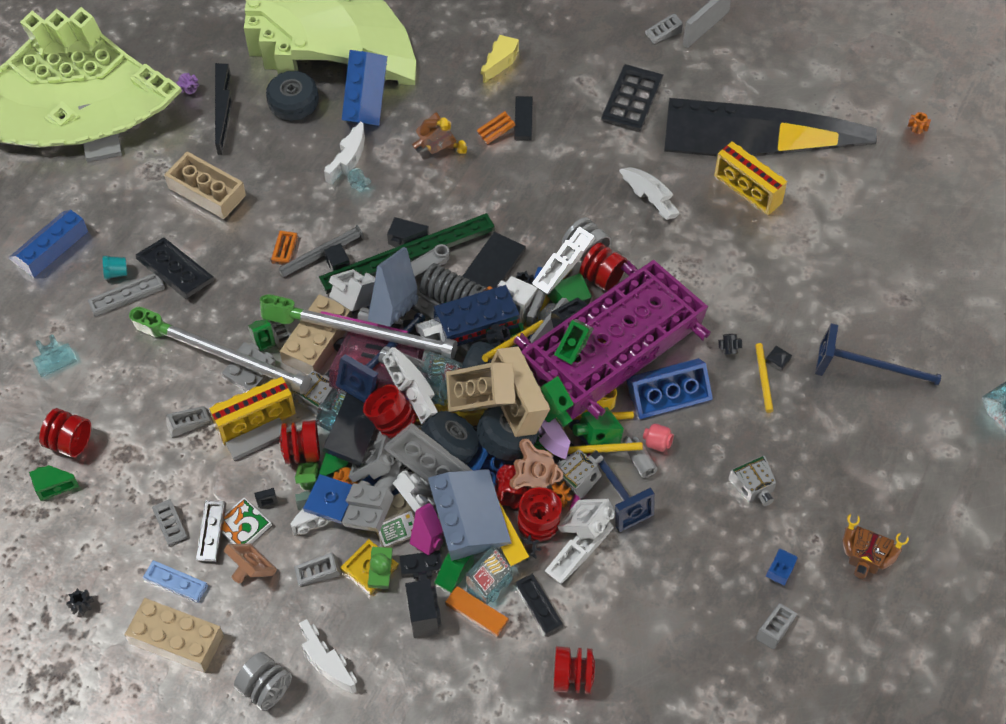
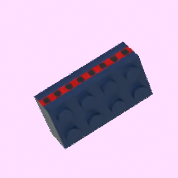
M506 285L434 306V320L441 323L445 340L457 341V346L486 338L487 330H490L491 326L499 324V326L504 325L509 330L519 327L520 314Z

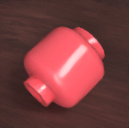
M655 423L649 429L646 428L643 434L646 446L660 452L670 449L674 438L670 428Z

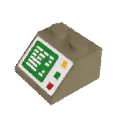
M401 493L394 495L380 532H375L381 547L393 548L409 541L411 538L415 516L411 506Z

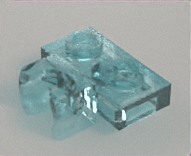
M52 334L49 336L50 344L47 346L42 345L39 340L36 341L41 355L33 358V362L41 377L77 362L69 344L67 343L59 347Z

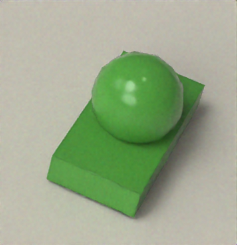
M319 462L299 464L295 475L296 484L299 483L303 490L312 491L318 478Z
M372 547L368 588L389 589L393 548Z

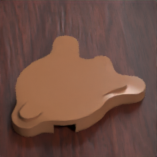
M522 439L520 441L519 447L524 457L522 460L517 459L514 462L516 474L510 480L511 488L519 489L523 486H527L530 489L536 487L546 488L548 485L562 480L563 472L554 463L551 453L535 448L529 439Z

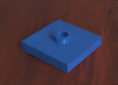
M319 474L303 507L304 512L342 524L341 522L349 506L346 499L352 485Z

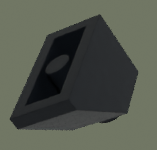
M394 217L387 232L388 245L398 247L429 235V226Z

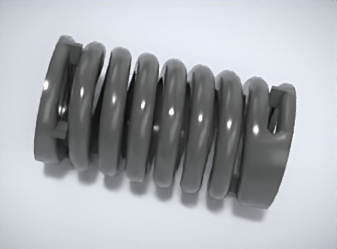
M436 263L429 266L420 283V293L436 299V301L442 302V304L489 290Z

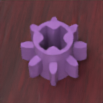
M189 73L180 75L176 82L182 89L181 93L185 91L187 95L196 92L197 86H199L196 76H190Z

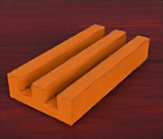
M506 111L477 129V133L486 144H489L516 125L511 120V117L507 115Z
M279 231L271 258L272 264L278 262L279 265H283V263L291 261L298 239L297 233ZM283 236H286L281 255L278 257ZM290 237H292L291 243H290V246H289V250H288V253H287V257L285 258L286 251H287V248H288V244H289V241H290Z

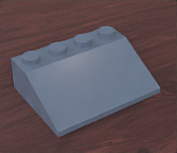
M401 248L377 266L368 321L390 327L400 317L404 316L407 311H410L413 306H416L419 297L416 295L418 288L407 248Z
M489 470L446 472L428 478L451 561L511 544Z

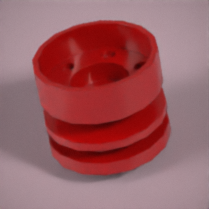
M600 242L595 244L585 256L579 274L581 273L582 277L587 278L590 282L595 281L596 286L607 292L616 286L622 278L624 271L621 270V266L624 262L627 264L628 260L617 252L612 253L609 247Z
M392 384L377 388L369 395L363 406L365 415L375 424L382 435L388 438H394L409 424H414L417 417L410 402Z
M55 408L48 413L43 421L39 442L42 447L54 451L59 450L60 453L75 458L83 452L89 441L91 422L87 418L75 414L72 415L70 412Z
M316 420L303 421L301 431H298L295 422L291 424V432H289L287 423L281 425L280 448L286 465H291L292 455H294L295 463L299 464L300 455L304 454L307 463L320 462V445Z
M536 487L526 491L519 503L517 523L519 531L526 538L531 535L532 541L539 540L542 542L555 536L559 529L557 526L560 524L562 511L560 497L554 491L544 487Z
M556 646L553 692L567 693L570 683H574L576 693L580 692V684H585V694H590L595 677L593 649L587 648L586 658H582V648H578L576 657H571L570 647Z

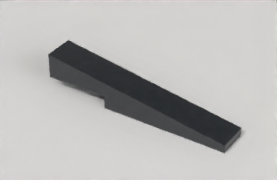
M215 63V146L218 155L223 153L233 102L231 92L228 90L231 78L229 64Z

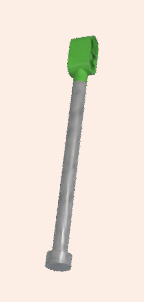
M267 294L260 297V315L266 320L290 324L297 319L441 353L442 358L450 360L454 359L457 351V341L446 339L442 342L296 308L292 299Z
M135 307L129 313V317L138 331L153 337L169 336L273 379L283 377L285 383L291 385L292 390L300 394H304L309 388L311 379L306 374L301 372L296 375L167 324L158 313L143 307Z

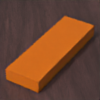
M456 586L445 601V605L495 637H498L509 621V618Z

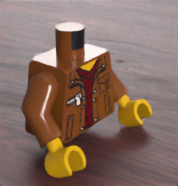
M437 112L424 120L422 125L416 129L420 139L412 145L417 153L426 147L431 154L443 149L455 150V148H457L459 154L467 153L465 141L460 140L456 143L457 140L450 131L451 122L445 117L441 118Z
M851 514L847 516L849 525L845 528L842 544L845 554L849 557L848 563L856 567L854 575L865 579L868 572L876 574L879 569L885 570L894 564L902 551V545L908 543L909 537L902 543L899 541V536L901 535L899 533L896 536L897 543L894 544L895 540L857 526L855 529V525H858L860 522V517L857 516V521L851 523Z

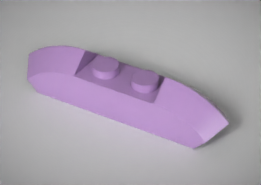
M556 419L550 423L544 420L538 430V435L542 436L539 439L540 443L552 454L566 459L570 445L569 438Z

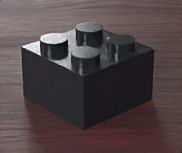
M430 579L405 583L413 637L419 638L439 634L438 626H442L436 586H431Z

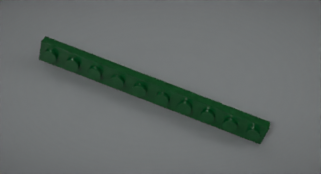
M485 213L319 276V281L325 293L329 294L333 287L329 283L332 275L353 269L362 276H365V273H369L374 277L376 276L377 266L403 247L407 248L410 262L434 249L437 245L443 244L450 248L495 231V226L489 215Z

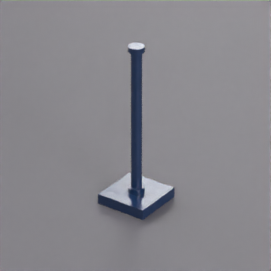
M416 313L414 319L403 330L408 331L409 334L415 329V324L425 321V316L422 313ZM390 341L386 346L392 348L396 347L399 343ZM380 352L366 365L344 354L340 359L336 386L365 403L369 395L375 391L378 373L373 369L380 363Z
M831 323L820 342L816 375L823 376L833 357L837 356L930 381L937 386L940 384L941 374L933 375L837 349L835 344L839 325Z
M578 419L573 420L569 424L571 430H573V425L579 424L580 421ZM583 435L579 436L585 446L590 445ZM603 459L598 465L623 500L615 505V527L619 533L654 516L655 493L651 487L630 497Z

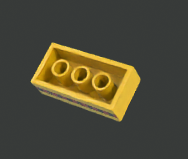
M734 142L729 143L718 153L714 172L716 178L768 216L782 204L787 181L782 176L776 174L768 166L757 160L755 156L750 155Z
M283 377L272 379L268 383L253 387L245 393L237 394L231 399L218 402L209 408L215 428L224 445H226L225 442L277 418L284 420L296 414L292 394Z

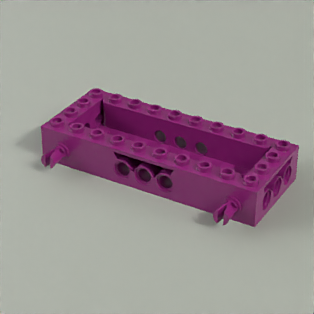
M629 260L627 264L624 262L621 270L629 276L628 278L535 342L531 343L523 333H521L520 337L516 336L514 339V343L522 349L521 352L525 356L526 362L540 388L558 376L573 401V406L567 410L572 420L585 410H588L596 419L599 418V415L602 417L606 410L597 401L692 331L702 341L710 335L711 331L702 325L708 306L655 260H652L639 270ZM578 319L594 329L585 347L577 357L579 362L570 364L554 354L571 321ZM624 320H631L633 324H627ZM602 338L606 343H601L597 339Z

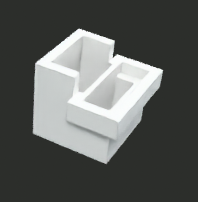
M353 269L331 276L329 283L333 287L329 297L351 311L370 305L375 277L369 273H365V276H362Z
M511 276L507 282L501 280L498 287L507 286L520 314L519 323L523 324L527 319V314L538 287Z

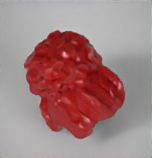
M505 464L497 472L496 486L494 488L501 506L507 505L517 509L522 495L528 491L527 486L519 489L511 488L510 480L515 476L516 470L514 465Z

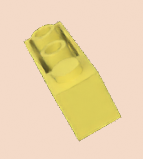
M499 35L497 41H494L492 52L488 53L487 63L481 68L483 83H486L514 63L519 52L518 39Z

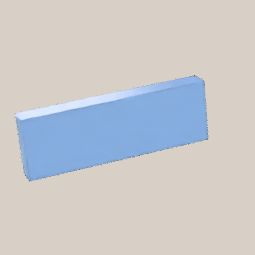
M154 560L143 576L144 581L196 603L200 601L208 587L206 582Z

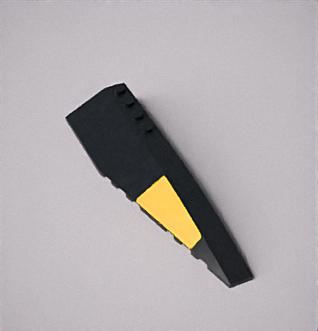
M669 98L664 152L717 156L731 142L741 146L743 150L753 156L759 153L771 155L779 151L782 153L811 151L812 148H820L821 150L827 149L830 146L841 148L850 144L853 146L872 145L877 142V128L833 117L788 109Z

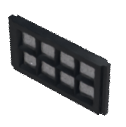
M625 64L604 109L601 120L641 131L664 74Z

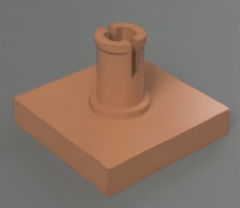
M227 544L223 550L238 565V568L231 576L237 583H243L247 575L250 577L273 576L277 571L251 544Z

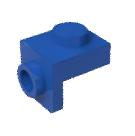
M779 549L766 577L785 586L798 557Z

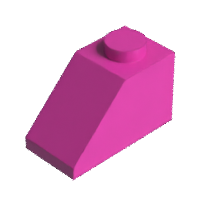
M430 503L416 510L409 543L429 555L439 550L444 542L440 520L433 505Z

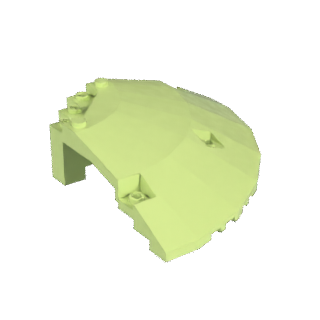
M246 0L244 32L249 56L262 57L264 69L277 70L278 74L286 71H298L296 60H330L348 64L349 51L356 50L388 56L385 80H398V85H415L417 65L407 31L385 1Z
M82 7L70 18L56 9L45 20L34 11H31L20 21L30 39L0 66V143L29 147L77 145L122 133L165 109L182 92V89L171 79L164 77L160 72L153 70L147 64L142 65L101 33L94 17ZM90 104L80 110L78 108V106Z

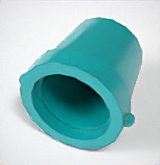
M103 256L104 280L127 276L126 257Z

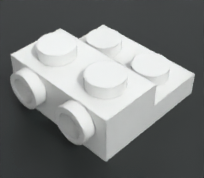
M407 470L402 471L393 484L416 513L417 509L430 503L433 505L436 514H438L434 499L430 497L432 492L429 483L416 473L409 474Z
M609 499L578 500L557 527L561 533L576 532L580 539H594L604 531L605 525L610 519L614 518L615 510Z

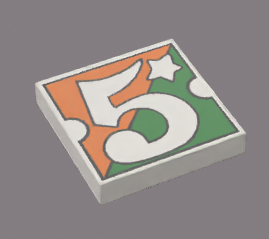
M243 498L225 513L222 534L232 544H252L272 524L251 503Z

